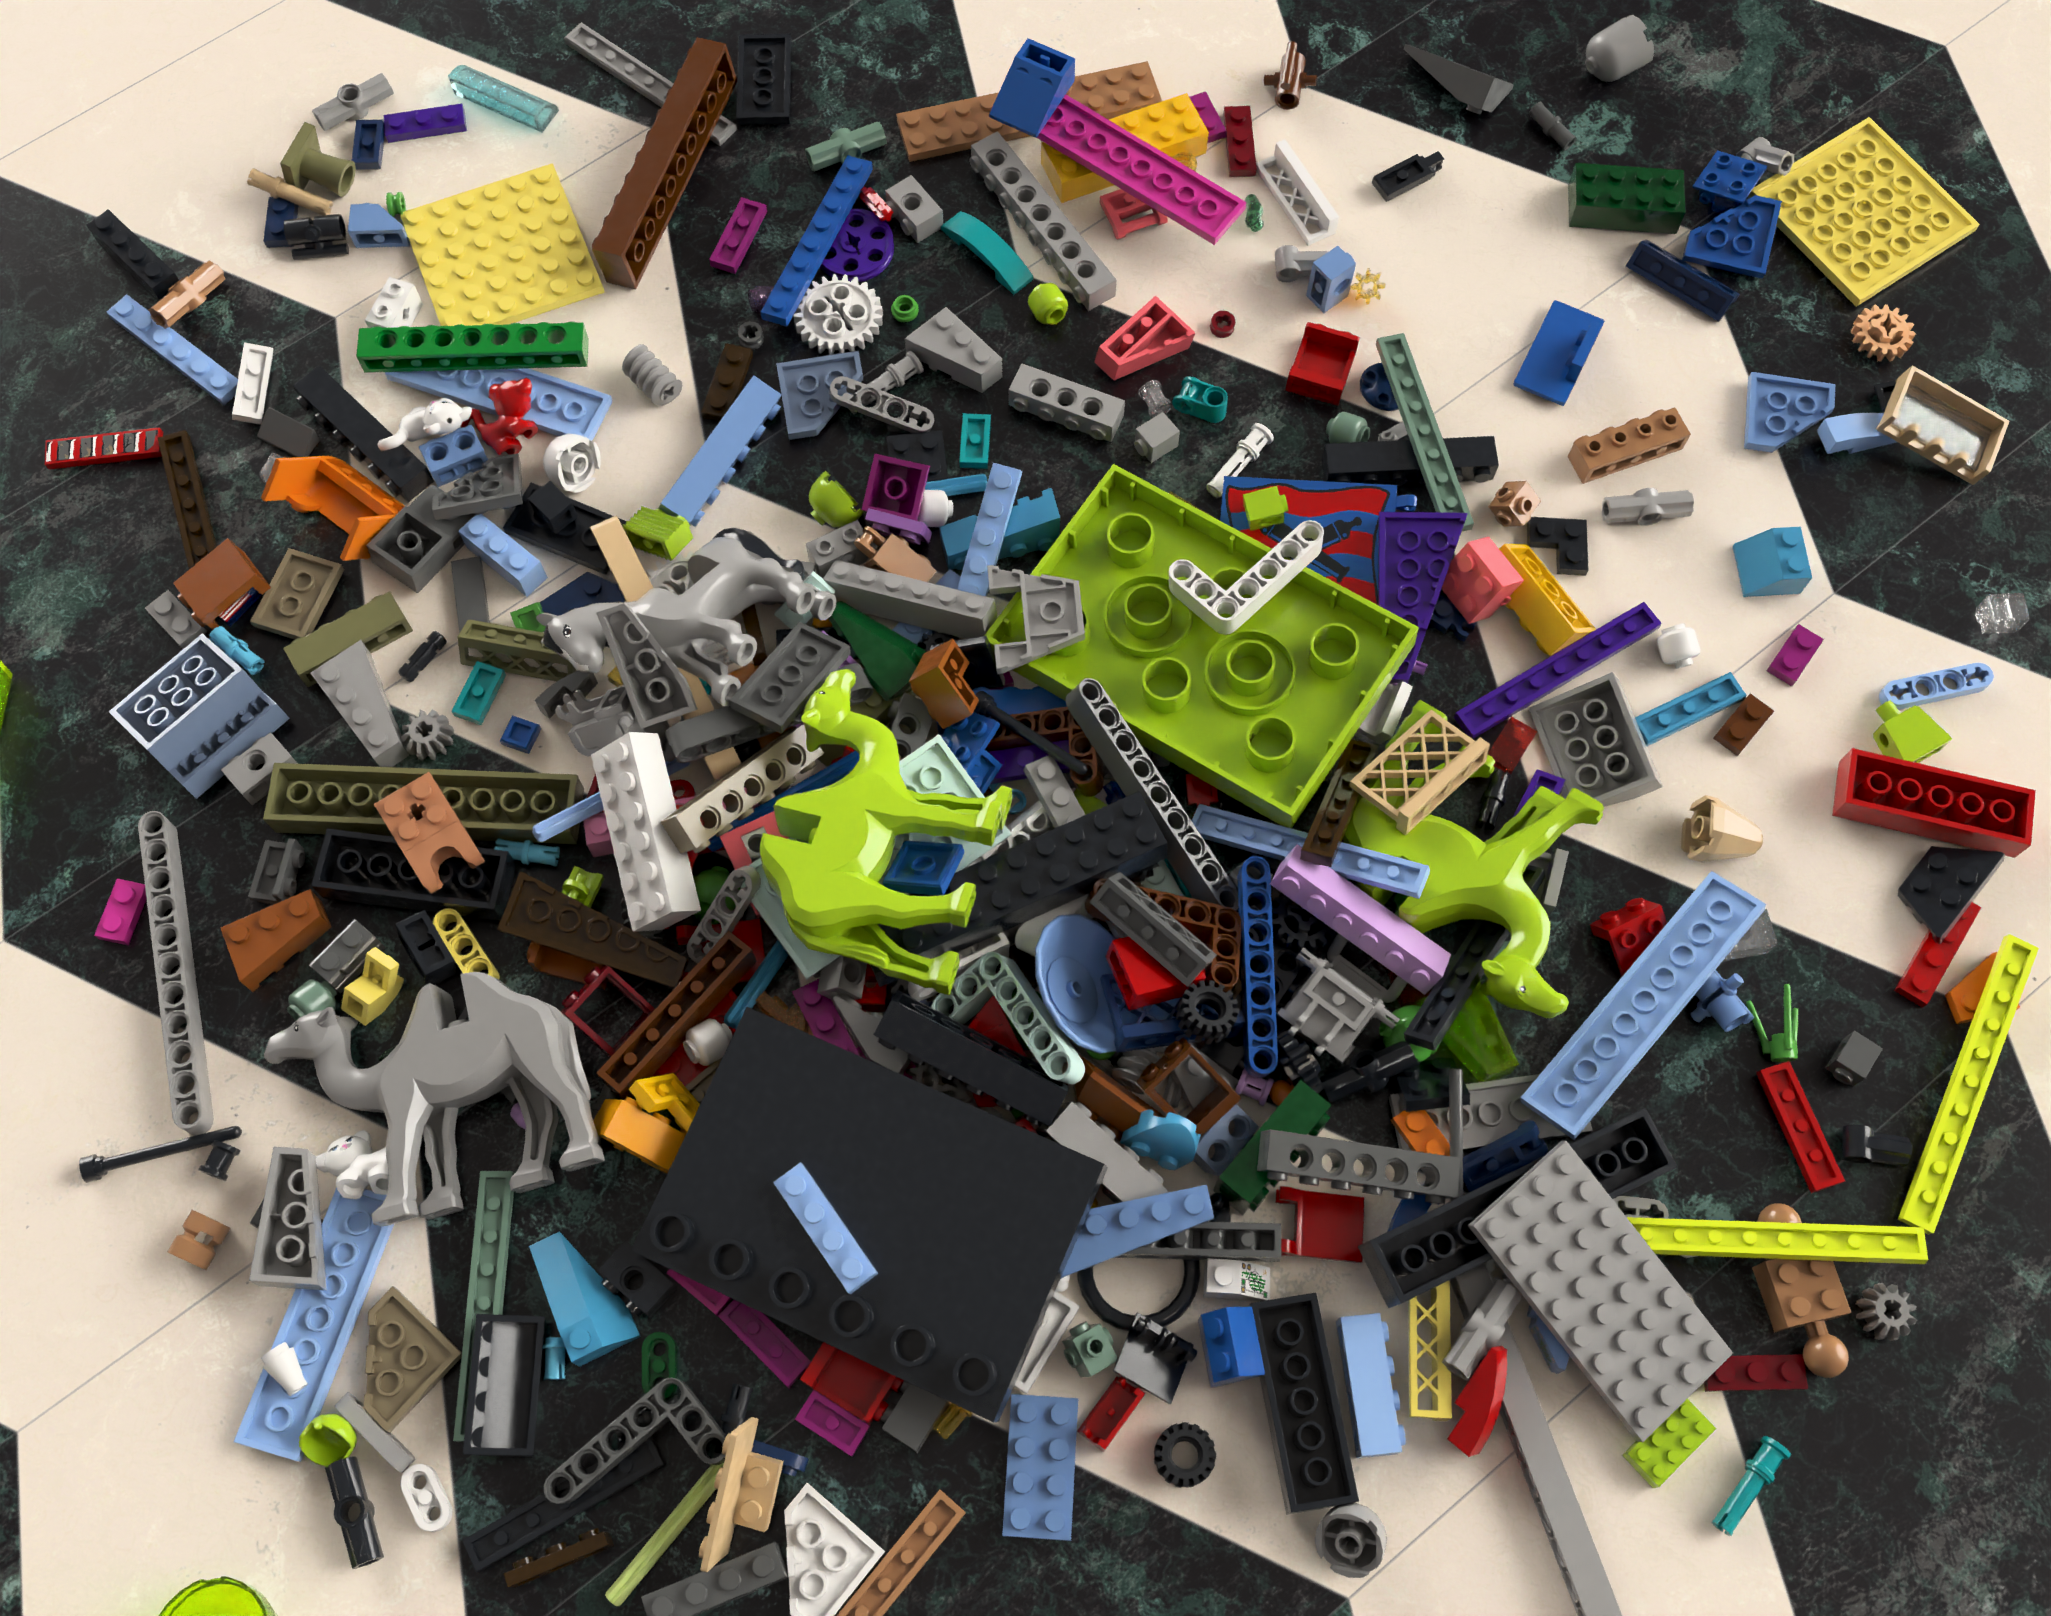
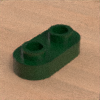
M665 1332L650 1334L642 1344V1390L644 1394L655 1387L656 1381L661 1378L677 1379V1345L675 1340ZM661 1344L665 1345V1354L656 1356V1347ZM677 1385L668 1387L665 1392L666 1400L674 1395Z

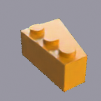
M626 1097L625 1100L605 1099L593 1120L599 1137L614 1144V1148L622 1152L623 1150L641 1159L642 1162L665 1174H668L687 1134L686 1130L682 1128L678 1131L669 1126L671 1120L656 1112L651 1116L642 1111L637 1101L630 1097Z

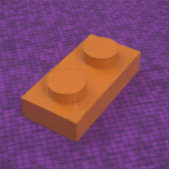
M1404 1110L1391 1119V1122L1412 1151L1450 1156L1449 1142L1426 1110L1410 1112Z

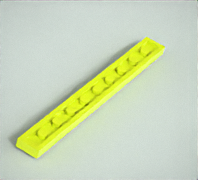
M2011 934L2004 936L1898 1217L1899 1221L1912 1227H1924V1233L1933 1234L1936 1229L2039 949Z
M1627 1217L1653 1252L1660 1255L1926 1264L1928 1261L1924 1227Z

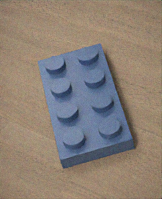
M1011 1394L1003 1537L1071 1541L1078 1398Z

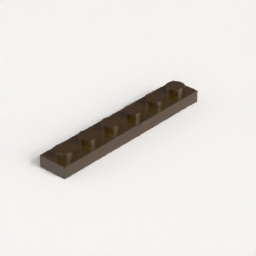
M186 430L158 437V442L188 567L191 569L214 550L217 545L190 435Z
M1350 740L1342 754L1301 849L1300 860L1328 867L1332 866L1361 796L1350 787V781L1377 757L1378 745Z

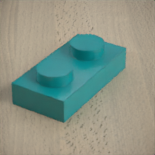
M963 413L960 468L988 469L991 415Z
M477 661L451 711L453 715L482 725L506 677L505 671Z

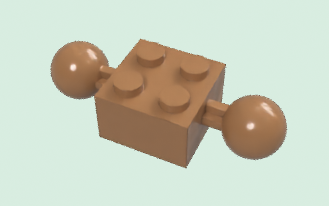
M1782 1203L1766 1206L1760 1212L1757 1222L1802 1223L1798 1213L1792 1207ZM1772 1259L1752 1267L1774 1333L1805 1326L1809 1340L1803 1348V1359L1808 1369L1815 1375L1823 1378H1832L1840 1375L1848 1365V1351L1840 1339L1828 1333L1825 1321L1850 1314L1851 1310L1834 1262Z

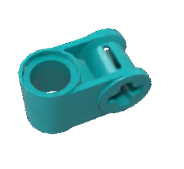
M1188 376L1183 378L1182 388L1179 394L1174 396L1172 400L1174 408L1181 413L1190 414L1211 423L1222 421L1226 417L1227 392L1221 387L1202 382L1195 377Z

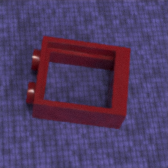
M596 966L583 979L586 984L579 992L573 990L563 1000L561 1004L564 1008L561 1012L573 1023V1026L610 1058L649 1017L655 1008L609 966H602L600 969ZM604 979L608 980L643 1012L639 1019L613 1047L574 1013Z

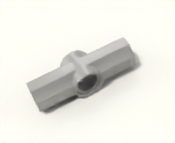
M380 73L359 85L350 83L341 86L337 92V97L316 107L312 112L319 125L326 131L348 118L352 120L364 118L368 114L370 106L393 95L394 92L383 73Z
M1645 488L1638 490L1633 495L1605 497L1602 501L1603 521L1607 523L1637 521L1639 525H1652L1664 518L1691 516L1694 511L1693 494L1688 490L1658 493L1655 488Z
M1500 1279L1492 1284L1479 1307H1475L1463 1322L1459 1330L1461 1334L1442 1361L1449 1371L1464 1380L1469 1379L1485 1353L1489 1352L1491 1347L1496 1345L1504 1333V1324L1522 1298L1516 1288Z

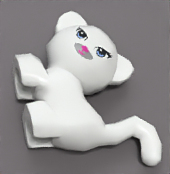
M447 398L432 401L427 408L415 407L408 415L401 419L399 431L395 435L379 440L378 448L381 451H386L400 446L406 440L414 442L430 435H442L455 431L461 426L463 421L469 419L472 409L471 407L460 408L456 403Z
M365 1130L359 1131L353 1136L337 1139L329 1145L327 1152L316 1156L317 1169L324 1173L330 1172L337 1177V1190L343 1198L359 1199L369 1184L372 1192L375 1194H387L389 1173L386 1147L372 1153V1148L370 1147L371 1137Z

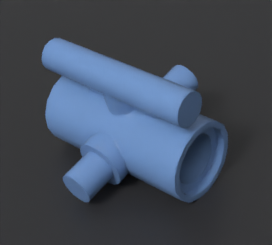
M1715 970L1696 992L1695 996L1699 999V1002L1697 1003V1008L1691 1012V1017L1696 1022H1701L1706 1016H1712L1724 1032L1731 1031L1742 1023L1747 1024L1754 1019L1753 1014L1736 995L1737 988L1744 983L1742 977L1734 973L1729 979H1723Z

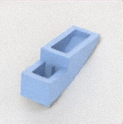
M1854 413L1825 418L1817 429L1827 454L1848 450L1849 454L1896 443L1897 441L1876 430L1884 413Z

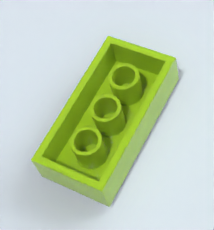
M1687 1398L1644 1442L1635 1441L1622 1456L1652 1488H1658L1716 1428Z

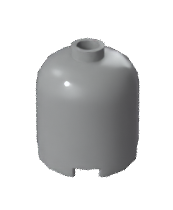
M1630 15L1594 35L1586 46L1585 65L1587 70L1601 81L1612 82L1651 62L1654 56V46L1652 40L1647 42L1646 36L1643 33L1647 29L1645 24L1638 17Z

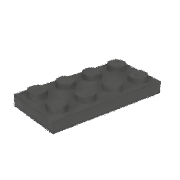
M799 622L729 700L730 708L782 734L803 710L811 695L823 685L828 675L836 671L851 654L850 646Z

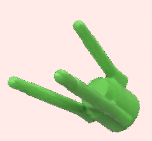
M1789 984L1784 985V1033L1771 1035L1772 1041H1768L1752 1001L1746 1002L1748 1010L1754 1016L1752 1021L1762 1043L1763 1054H1770L1772 1062H1791L1798 1059V1009L1793 1008L1791 1016V988Z

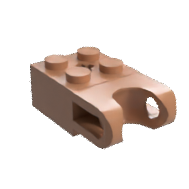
M430 772L374 803L386 826L429 894L436 892L443 886L438 871L440 865L446 859L451 857L463 858L470 868L473 869L485 862Z

